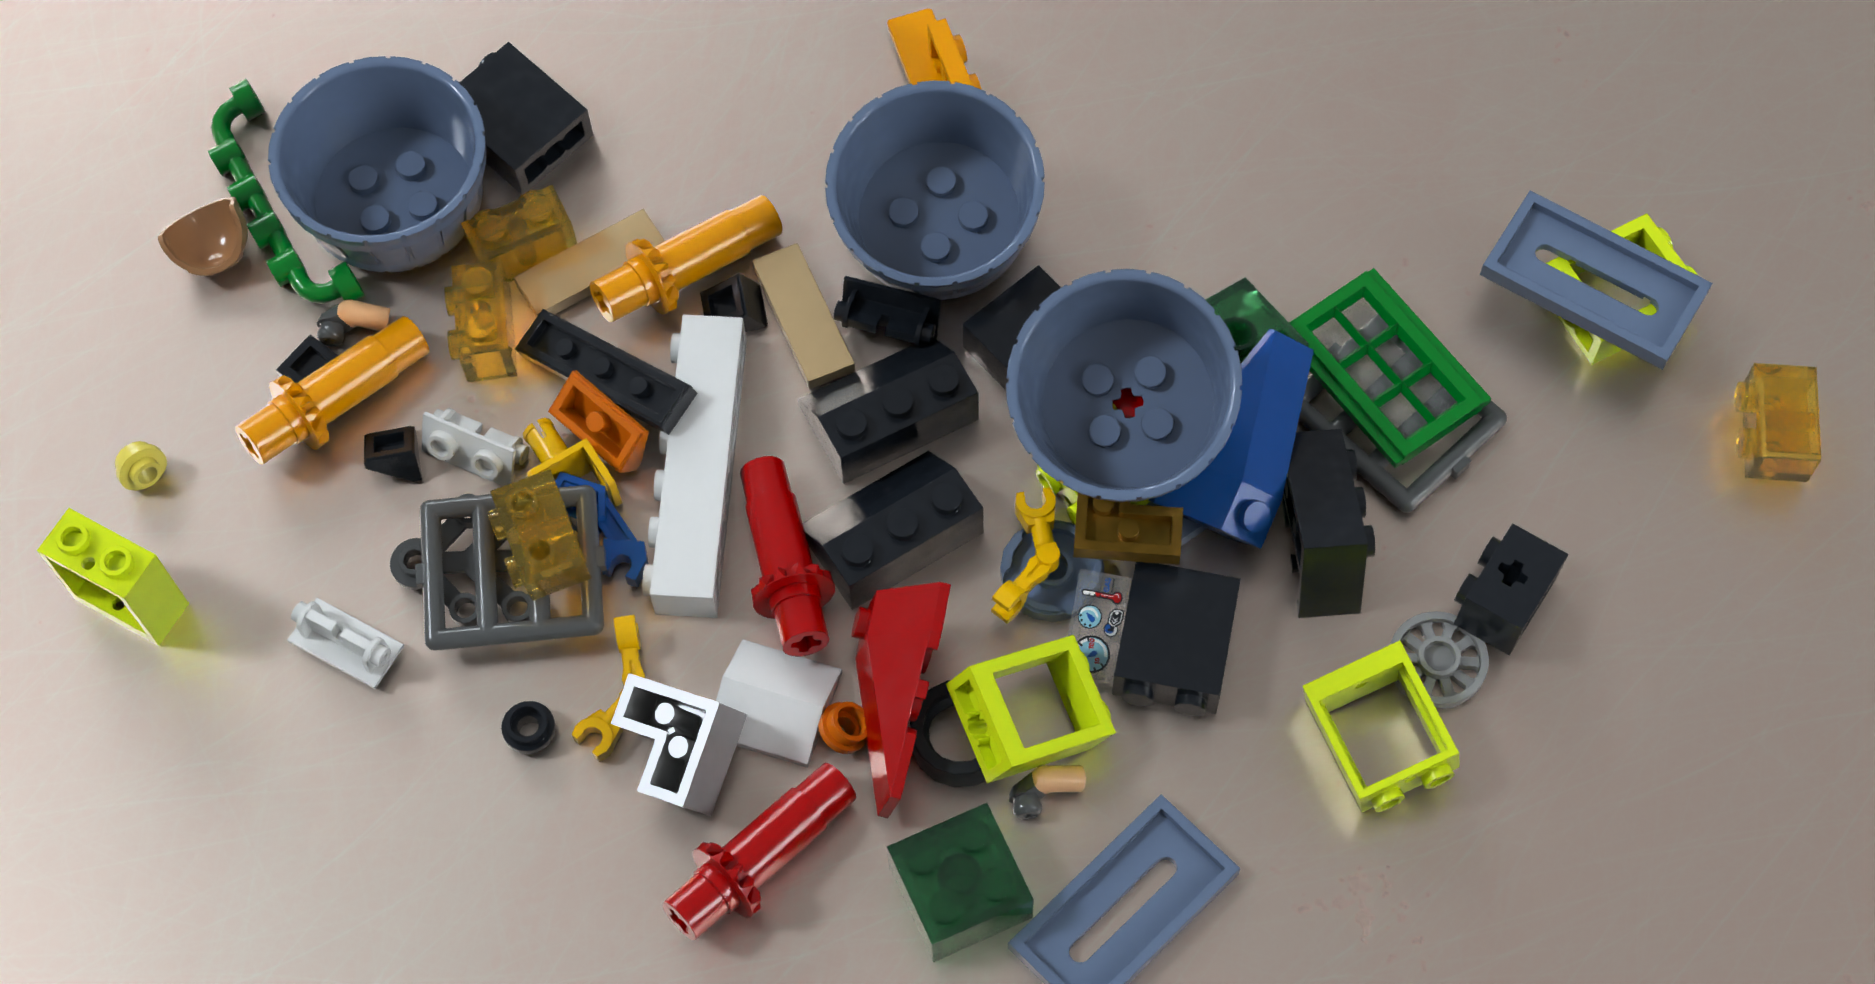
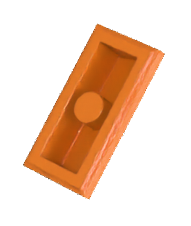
M577 370L572 371L548 412L580 440L587 438L596 453L619 473L637 471L642 463L649 431Z

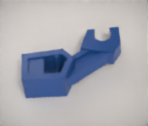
M560 471L552 488L589 485L596 491L598 531L604 537L603 546L606 550L607 570L602 571V574L611 577L614 568L618 564L629 563L631 568L625 575L628 585L638 588L643 579L644 566L649 564L644 541H637L609 500L606 486ZM576 507L546 510L549 519L577 531Z

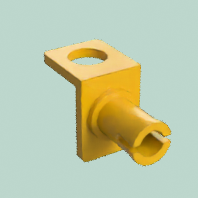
M549 418L537 420L543 430L541 433L544 438L540 436L533 423L527 426L523 432V438L541 462V464L527 472L532 490L552 488L560 471L579 478L592 471L599 483L606 486L608 496L615 507L622 504L615 480L587 438L568 448Z

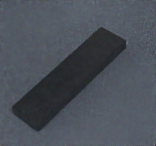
M542 309L515 347V350L523 358L564 380L568 379L572 371L577 370L626 413L668 435L698 394L691 385L545 309Z

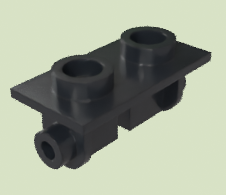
M845 276L842 301L838 300L836 304L834 320L841 321L844 328L852 327L876 333L878 327L883 326L886 327L885 336L912 342L915 346H921L922 342L931 344L933 337L936 339L938 337L942 300Z

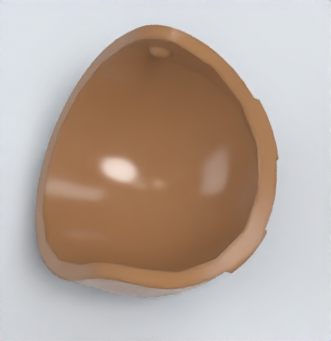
M227 197L206 204L177 219L160 232L158 242L167 257L179 267L187 270L188 273L199 276H212L235 266L243 257L248 237L247 222L236 198Z

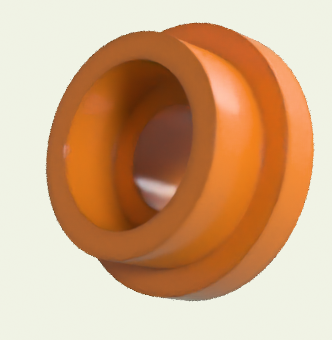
M836 702L829 705L823 711L818 728L823 741L832 750L841 754H853L866 744L867 730L864 710L861 706L853 702Z

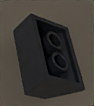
M934 337L931 344L922 342L921 346L913 344L798 398L800 408L843 484L979 420V393L955 352Z
M928 450L803 523L809 547L823 568L831 572L835 586L850 608L854 610L871 600L877 590L893 587L983 534V506L956 468Z

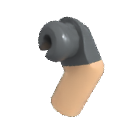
M344 300L321 314L317 321V327L319 328L317 338L326 346L336 347L343 343L345 333L356 326L381 331L387 327L390 308L356 300Z
M1043 765L1037 767L1012 787L1008 801L1013 803V814L1019 819H1033L1041 813L1042 804L1040 799L1048 793L1082 792L1086 783L1085 770L1081 765Z

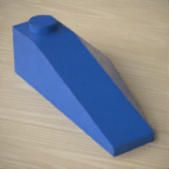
M1269 329L1241 363L1242 386L1240 390H1242L1240 410L1225 446L1212 463L1196 478L1177 490L1160 497L1151 498L1148 501L1158 506L1183 508L1184 518L1224 537L1261 549L1282 501L1314 350L1276 330Z

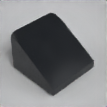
M741 273L700 292L704 316L741 317L744 321L745 332L758 330L768 325L760 285Z

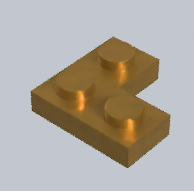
M1078 493L1073 557L1180 565L1183 508L1130 504V502L1099 500Z

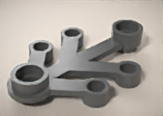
M463 494V495H461V496H459V497L476 496V495H473V494ZM512 513L502 514L494 522L496 572L527 571L526 549L497 550L520 527H525L524 515L518 517L512 515ZM472 517L447 519L441 525L443 574L465 573L475 583L473 543L465 551L445 552L467 528H473ZM412 538L402 542L396 547L390 559L392 575L400 585L408 589H422L416 585L415 569L407 568L408 560L412 556L421 555V538ZM567 538L560 541L555 548H547L548 571L555 570L558 577L567 583H580L579 560L574 564H565L562 561L566 552L570 550L579 552L578 538ZM496 574L497 604L501 607L508 622L530 620L528 594L522 591H514ZM443 575L445 606L449 609L451 617L460 627L476 626V596L470 593H460ZM521 601L528 604L527 610L523 615L513 616L510 614V608L514 603ZM465 603L474 604L475 611L471 616L467 618L458 616V609L461 605Z

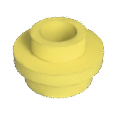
M136 441L126 445L120 450L115 459L118 481L123 487L133 491L143 490L154 485L162 477L167 466L166 456L160 448L143 441Z

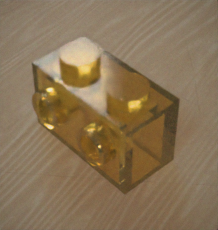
M553 185L541 190L527 191L517 200L495 209L482 210L471 219L461 223L472 257L489 291L514 281L515 276L577 244L572 223Z
M502 260L451 266L453 285L445 286L444 288L448 316H455L456 329L448 330L447 332L451 360H460L467 382L518 376L511 288Z
M1754 363L1744 382L1739 381L1737 383L1734 399L1736 412H1742L1743 428H1740L1738 431L1736 453L1738 458L1744 459L1745 478L1808 482L1821 462L1817 367Z
M551 469L490 491L496 508L487 511L497 540L500 541L507 538L513 556L505 558L504 561L515 589L524 586L533 601L592 579Z

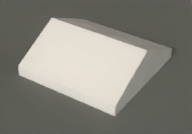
M742 639L722 677L716 702L747 714L736 746L808 768L820 736L818 724L821 715L832 703L842 675V669L801 656H790L785 654L784 651Z

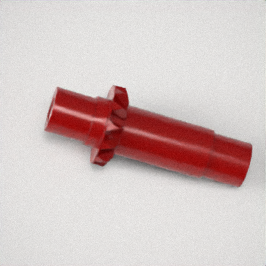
M774 456L755 458L747 462L740 470L741 482L747 502L745 507L762 574V577L759 578V584L751 589L753 608L759 615L776 620L782 649L785 654L796 657L811 655L819 652L829 643L830 639L822 607L834 596L835 584L830 571L822 570L818 564H813L797 499L791 490L784 461Z
M823 763L796 788H790L722 848L719 844L713 842H703L692 852L694 862L698 868L693 872V877L662 903L663 909L672 923L687 938L695 941L725 914H730L732 911L745 918H751L753 914L761 909V895L758 889L827 829V825L856 800V793L850 782L836 767L829 763Z

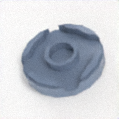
M1054 520L1052 533L1054 541L1060 550L1059 566L1054 572L1049 574L1047 579L1036 585L1029 592L1027 600L1020 610L1033 619L1049 622L1072 619L1078 615L1079 610L1083 606L1092 605L1097 597L1083 595L1082 590L1088 589L1100 592L1104 575L1103 559L1073 557L1075 525L1070 522ZM1024 528L1015 533L1004 548L1000 566L1002 584L1008 580L1014 581L1025 569L1029 559L1035 556L1032 534H1026Z

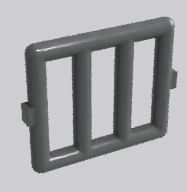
M1377 313L1359 332L1369 341L1389 326ZM1397 335L1389 339L1405 353L1391 367L1401 379L1423 365ZM1351 337L1341 347L1335 343L1328 350L1339 361L1360 346ZM1312 373L1307 379L1299 421L1310 431L1342 429L1346 449L1355 450L1357 473L1399 510L1405 513L1415 510L1450 476L1456 480L1469 468L1472 461L1469 458L1499 431L1507 421L1506 413L1491 401L1476 414L1481 419L1406 488L1384 469L1390 463L1377 448L1368 455L1347 436L1357 425L1344 410L1333 421H1330L1309 403L1325 389ZM1383 374L1365 392L1371 399H1374L1394 384ZM1442 387L1424 405L1437 417L1450 408L1456 400ZM1416 411L1397 429L1406 438L1427 424V422Z
M581 485L427 500L421 504L420 535L422 563L415 564L416 585L418 588H423L425 644L430 650L437 651L592 636L602 632L604 628L601 571L607 570L606 550L604 546H599L597 497L593 487ZM576 507L582 615L551 618L545 510ZM524 512L530 620L498 623L493 515ZM472 517L477 625L446 628L441 520Z

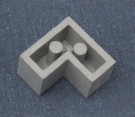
M628 673L611 724L655 740L637 791L712 816L747 714L719 702Z

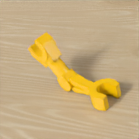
M1050 487L1043 488V506L1038 509L1031 508L1026 504L1024 492L1016 493L1015 515L1026 534H1032L1035 556L1029 559L1025 569L1014 581H1006L992 596V600L996 604L991 609V612L1007 624L1020 612L1029 592L1036 585L1047 579L1049 574L1054 572L1059 566L1060 550L1054 541L1052 533L1055 520L1056 496Z
M635 615L613 618L618 650L622 656L623 685H625L628 673L646 678L640 662L639 650H641V642ZM620 696L605 712L599 709L576 724L572 732L573 739L579 745L590 733H599L603 736L601 743L592 751L594 758L599 762L611 755L623 732L622 728L611 724Z

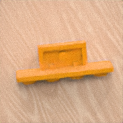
M927 8L888 20V31L909 84L917 85V82L936 80L950 81V84L958 82L981 89L977 75L975 73L968 75L964 63L967 62V53L960 34L952 35L946 18L936 20L932 9Z

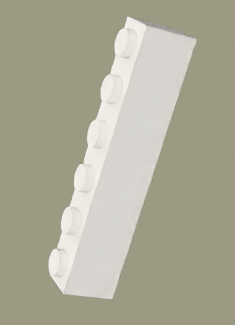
M682 315L681 332L673 333L671 337L670 359L671 363H677L675 377L691 385L698 394L669 435L660 431V454H666L664 470H656L654 499L661 502L659 517L650 518L648 529L649 548H655L653 565L645 564L642 581L643 595L650 596L656 615L717 618L747 345L744 321L741 317Z

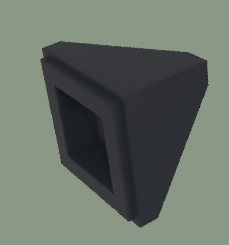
M415 426L364 435L365 469L412 482L422 480Z

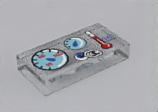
M1080 569L1068 636H1075L1080 650L1087 657L1093 680L1113 683L1132 578Z

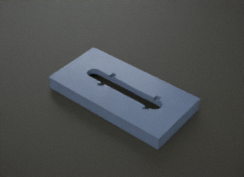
M1531 190L1484 262L1480 275L1662 370L1713 284ZM1544 249L1567 261L1570 259L1575 261L1577 266L1641 299L1645 297L1651 300L1650 303L1655 306L1656 313L1645 315L1540 261L1536 257L1535 252Z
M1161 794L1008 942V949L1044 984H1129L1239 875L1240 867ZM1168 860L1175 865L1176 873L1087 961L1076 962L1070 957L1069 951L1073 944L1080 940L1158 862Z

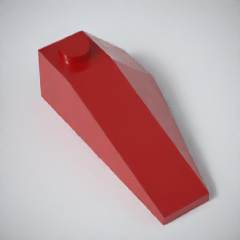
M944 582L877 590L867 608L861 606L858 608L852 627L851 637L859 639L855 660L867 730V745L877 815L887 819L901 800L916 740L917 730L908 727L909 721L915 722L917 720L923 700L926 699L930 683L929 681L919 679L920 674H925L933 650H938L951 588V584Z

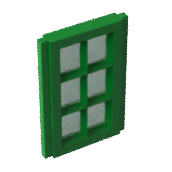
M1374 268L1368 272L1365 271L1289 322L1285 328L1279 331L1314 350L1309 371L1394 468L1404 465L1479 413L1492 399Z

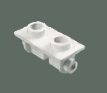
M447 408L445 411L437 409L434 414L428 412L423 414L422 452L509 489L513 487L515 463L523 465L530 450L529 446L523 444L522 438L511 436L492 427L482 436L480 435L482 423L461 415L451 408Z
M319 598L308 604L303 601L299 602L291 614V620L297 622L287 639L289 643L376 689L404 648V644Z

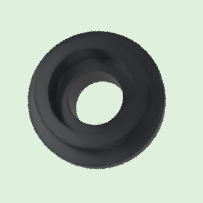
M524 701L514 705L507 711L502 721L501 730L505 742L511 749L523 754H532L543 750L550 744L555 735L556 724L551 711L545 705L535 701ZM533 722L539 725L537 732L531 736L520 734L521 728L526 723Z

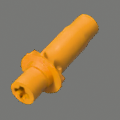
M759 195L732 210H725L655 247L644 238L629 242L625 248L627 261L623 263V266L590 282L593 300L604 318L611 323L643 306L648 307L651 305L658 313L665 315L677 308L679 290L748 255L752 249L781 235L782 223L770 200L764 195Z
M402 316L375 335L367 336L298 383L285 375L271 381L269 389L273 399L268 402L266 407L235 427L236 433L248 453L261 465L294 443L299 444L303 441L310 448L318 450L329 441L327 424L396 379L400 372L429 354L428 344L418 327L408 317Z

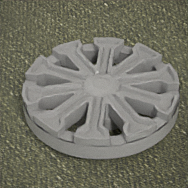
M1438 611L1425 612L1404 622L1394 634L1391 644L1400 640L1402 645L1415 652L1407 654L1413 666H1416L1415 669L1420 679L1424 676L1426 677L1424 687L1434 706L1441 709L1454 708L1470 700L1481 688L1489 667L1487 646L1481 639L1454 625L1456 615ZM1433 623H1441L1443 628L1441 636H1435L1432 627ZM1414 628L1420 630L1424 642L1411 634V630ZM1459 630L1465 636L1455 643L1451 638L1453 633ZM1469 649L1476 650L1478 654L1476 657L1461 656L1462 653ZM1460 669L1474 670L1477 676L1476 678H1471ZM1451 680L1462 687L1464 691L1460 693L1454 692ZM1395 681L1394 683L1398 690L1407 696L1400 681ZM1436 681H1438L1443 697L1432 695Z

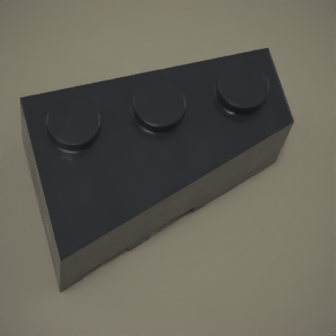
M1342 429L1296 432L1282 497L1285 527H1290L1295 554L1290 555L1292 573L1299 572L1300 574L1299 595L1296 602L1298 618L1361 613L1366 559L1375 555L1372 525L1364 526L1362 519L1366 516L1365 492L1363 487H1355L1354 480L1357 479L1355 450L1346 449Z

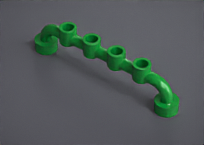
M246 78L230 86L229 89L233 97L219 106L212 119L211 131L217 146L209 149L208 153L222 176L229 172L233 175L236 182L227 186L231 197L236 198L242 212L251 209L255 219L247 223V227L261 250L270 245L275 256L267 260L266 263L280 287L290 283L291 287L301 298L312 303H328L341 297L343 300H358L364 297L365 294L346 261L328 270L332 280L326 283H314L309 278L304 264L293 248L283 225L268 201L266 193L231 132V124L239 115L244 114L246 119L251 121L266 111Z

